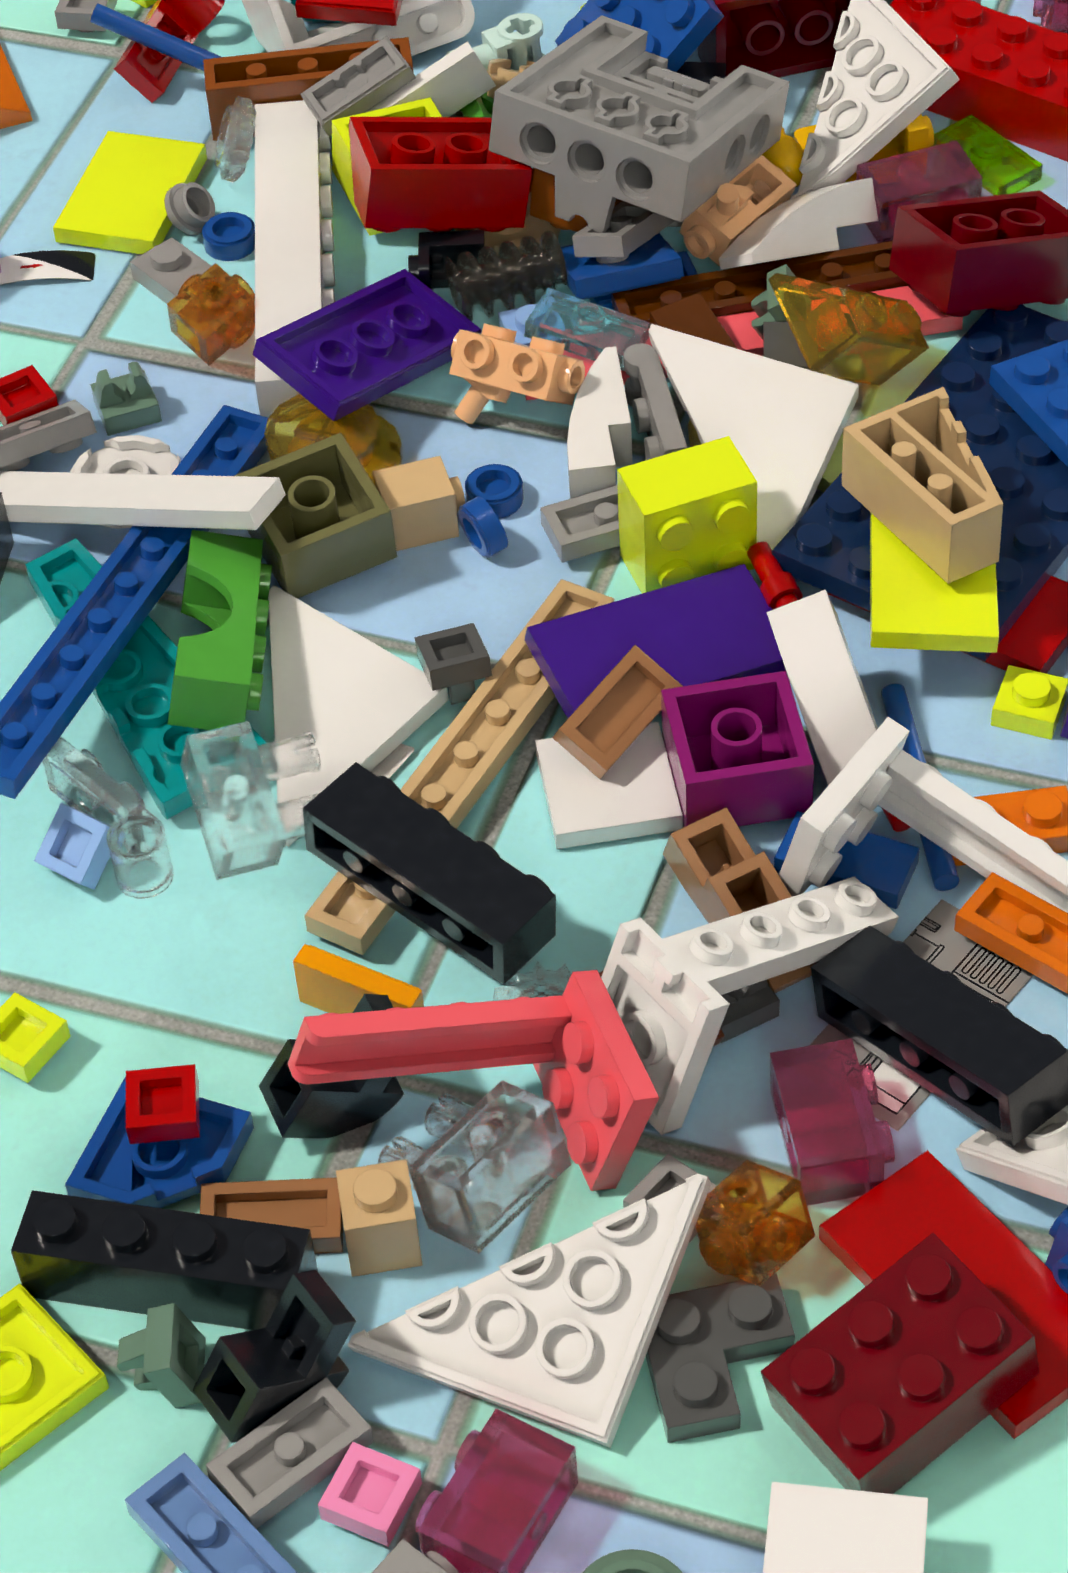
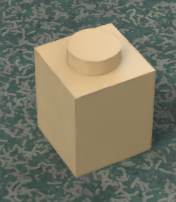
M440 456L372 471L373 483L391 510L396 551L459 537L457 512L459 507L465 504V497L458 476L448 477Z
M407 1159L336 1170L352 1277L422 1266Z

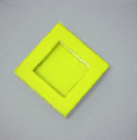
M1008 665L992 708L991 726L1052 740L1067 698L1068 678Z
M14 992L0 1007V1068L29 1083L71 1037L67 1020Z

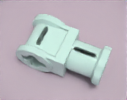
M517 13L504 18L498 26L482 31L483 44L473 47V50L486 71L488 70L489 60L512 59L511 70H519V66L527 65V61L536 62L545 56L541 52L540 37L543 35L544 30L541 18L534 14Z

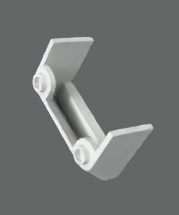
M242 0L255 37L267 52L377 41L388 36L389 39L409 37L412 57L464 37L471 30L475 20V12L471 0H403L396 26L342 22L330 23L307 32L303 19L296 16V7L287 1Z

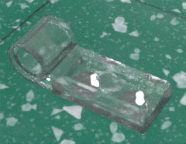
M60 736L43 760L49 789L69 806L110 825L107 832V844L117 885L124 894L133 898L143 899L162 893L169 887L174 876L162 822L146 809L142 797L131 784L125 781L119 784L104 771L101 763L87 749L79 751Z

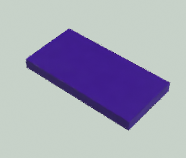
M403 269L258 338L252 355L331 420L336 421L452 361L451 346L455 335L460 329L481 333L482 330L410 272Z
M745 564L529 626L526 629L524 639L567 718L574 713L634 645L639 647L682 686L786 671L767 612L771 611L772 608L768 606L760 588Z

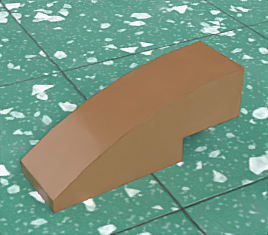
M727 807L670 834L663 856L708 923L792 897L766 853L763 851L755 855ZM816 963L767 979V982L773 992L777 993L812 976L811 966Z

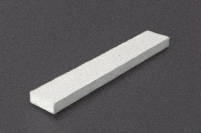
M0 471V492L3 495L9 522L257 530L286 495L279 477Z

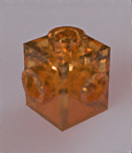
M215 263L202 275L195 274L188 278L181 286L178 295L167 303L171 332L209 366L229 348L236 349L251 337L255 329V294L242 277L237 274L228 275Z
M749 1160L744 1161L707 1194L695 1225L700 1240L699 1250L708 1266L720 1274L732 1275L760 1287L815 1237L801 1181Z

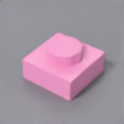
M352 1442L318 1503L320 1518L389 1547L422 1485L421 1471L415 1466Z

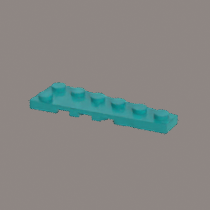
M77 538L25 564L29 581L55 627L58 626L102 567ZM147 616L93 690V694L164 818L168 820L271 762V756L267 742L246 720L243 735L168 725L178 647Z

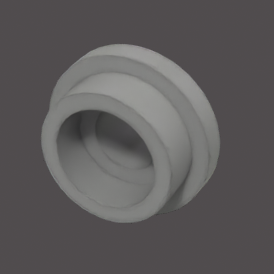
M178 183L170 188L165 195V209L170 222L188 235L202 233L204 224L215 215V204L212 196L198 183Z

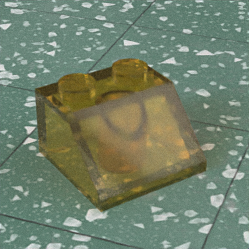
M775 273L768 279L811 371L846 381L880 386L929 349L920 330L922 326L920 316L906 300Z

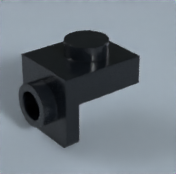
M484 229L420 232L418 255L408 256L409 272L432 291L433 288L487 286Z

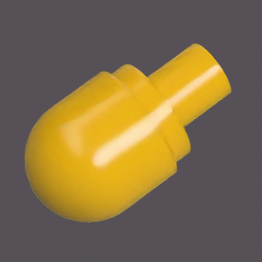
M782 127L780 140L764 152L762 156L780 168L798 187L803 175L799 170L803 150L800 143L793 137L786 135Z

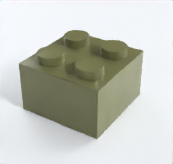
M342 433L234 475L280 478L286 495L257 530L247 531L251 538L263 539L262 556L267 564L272 565V573L282 590L297 599L397 558L391 510Z

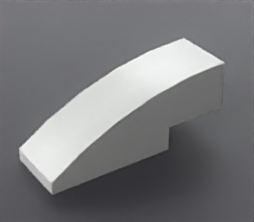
M872 177L811 190L780 204L761 216L735 239L719 258L720 270L840 250L836 228L878 221Z
M616 346L605 347L580 386L573 405L567 438L570 499L616 486V467L633 464L631 419Z
M823 590L768 611L767 615L809 736L829 785L878 727L862 680L854 665L838 615L827 591Z

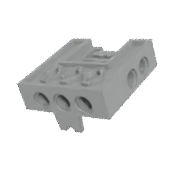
M601 15L495 90L489 151L555 175V216L571 221L575 215H580L586 220L588 228H593L595 232L605 233L608 230L616 199L682 222L717 193L719 186L729 183L780 140L790 81L741 65L724 79L714 76L710 79V84L667 69L668 59L645 51L648 31Z

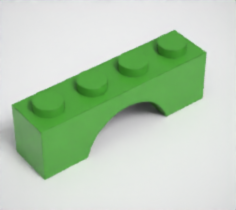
M199 530L191 531L181 613L205 623L212 631L199 635L179 637L168 725L243 735L247 710L259 711L263 686V674L259 673H262L265 656V632L269 611L268 595L272 574V565L261 563L263 539Z

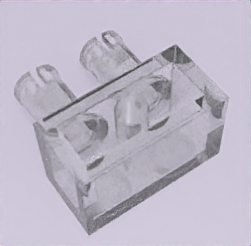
M245 721L186 736L180 764L216 880L278 865L283 848L286 847V841L305 836L302 808L319 793L276 803L269 782L308 772L315 773L321 770L318 748H311L316 743L312 732H304L299 736L258 745L255 741L250 722Z
M503 1080L473 1107L450 1094L441 1095L438 1097L440 1105L433 1102L429 1106L424 1120L425 1129L428 1134L439 1139L426 1150L417 1146L411 1140L398 1136L391 1140L394 1148L386 1145L378 1158V1164L407 1159L411 1189L417 1193L428 1229L477 1253H480L572 1165L554 1103Z

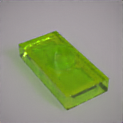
M972 114L934 134V145L931 147V150L993 195L1017 193L1042 178L1043 164Z

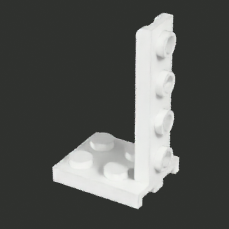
M890 717L884 720L800 818L779 873L781 880L792 897L804 893L812 883L819 888L823 887L842 860L843 856L838 853L847 841L857 846L863 840L878 816V813L873 810L879 805L985 878L994 872L1068 913V861L1055 853L1040 838L1030 836L1000 816L991 805L980 799H975L945 779L936 768L927 763L920 762L902 750L910 731Z
M854 876L663 939L641 917L621 923L601 979L659 1096V1100L648 1122L661 1135L682 1128L730 1005L721 995L819 962L868 926H872L888 936L893 931L899 916L883 903L870 887L861 883Z

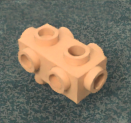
M761 155L729 183L719 186L717 193L684 219L679 233L684 236L686 248L696 258L705 259L709 257L720 266L719 258L735 239L761 216L785 201L790 200L797 184L786 176L780 168Z
M484 323L481 333L460 329L455 335L451 346L452 363L449 374L464 378L471 384V387L454 413L464 422L473 424L489 399L507 403L511 391L545 401L573 405L575 394L578 392L585 377L584 360L563 355L565 344L532 336L530 346L514 342L517 331Z

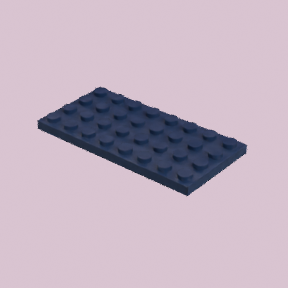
M1020 304L1017 309L1011 311L987 309L905 401H910L941 387L945 388L949 396V409L955 421H961L967 431L966 442L973 456L979 455L1003 502L999 562L996 563L999 623L998 644L1050 576L1056 573L1068 557V467L989 385L992 365L1068 339V321L1056 319L1028 308L1023 304ZM841 472L772 550V555L778 560L783 572H789L800 581L821 590H826L832 595L870 611L871 512L842 486ZM965 652L983 661H986L991 654L987 652Z

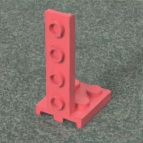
M598 970L572 972L563 995L518 997L511 1000L475 1003L456 1002L450 1005L415 1008L394 1007L379 1011L343 1014L325 1013L319 1016H307L303 1019L288 1061L292 1077L297 1082L305 1085L533 1064L542 1083L544 1100L547 1106L555 1111L567 1138L569 1155L574 1163L579 1164L591 1191L615 1189L659 1100L652 1081Z

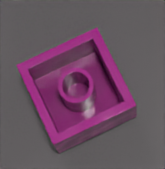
M786 671L661 690L662 737L683 815L684 827L726 807L739 827L794 818L797 811L805 813L813 804L814 762Z

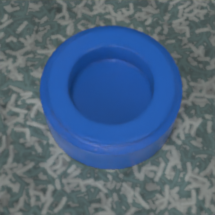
M237 212L221 213L210 218L202 228L205 251L214 259L221 261L239 260L250 255L255 250V224L250 217Z
M489 464L479 467L466 478V502L480 496L492 507L499 519L508 517L522 506L524 499L522 478L516 470L509 466Z
M477 496L459 507L458 519L469 542L480 555L490 558L508 547L507 535L498 516L482 497Z

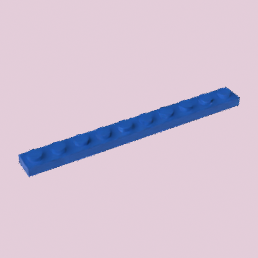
M223 405L171 475L234 476L254 468L276 438V420ZM131 527L0 701V795L16 799L187 562L191 531L208 532L210 529Z

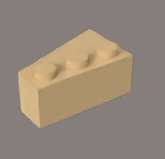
M941 387L844 427L842 486L949 584L999 562L1003 502L979 455L973 456L966 442L967 431L961 421H955L949 409V396L945 388Z

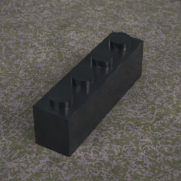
M355 762L302 808L306 850L503 985L556 936V895L551 892L549 887L540 878L531 874L525 875L501 859L498 853L487 843L474 841L451 826L449 821L439 811L433 808H424L403 794L399 787L389 778L382 775L376 776Z
M868 926L811 966L819 1018L1012 1147L1068 1105V1049L1064 1048L1055 1037L1049 1034H1042L1013 1016L1004 1005L998 1002H991L970 989L953 973L942 971L916 955L905 943L894 941L872 926Z
M34 1190L30 1194L11 1249L21 1284L33 1298L146 1315L148 1308L175 1303L190 1321L249 1330L266 1327L294 1273L311 1270L318 1272L310 1229Z

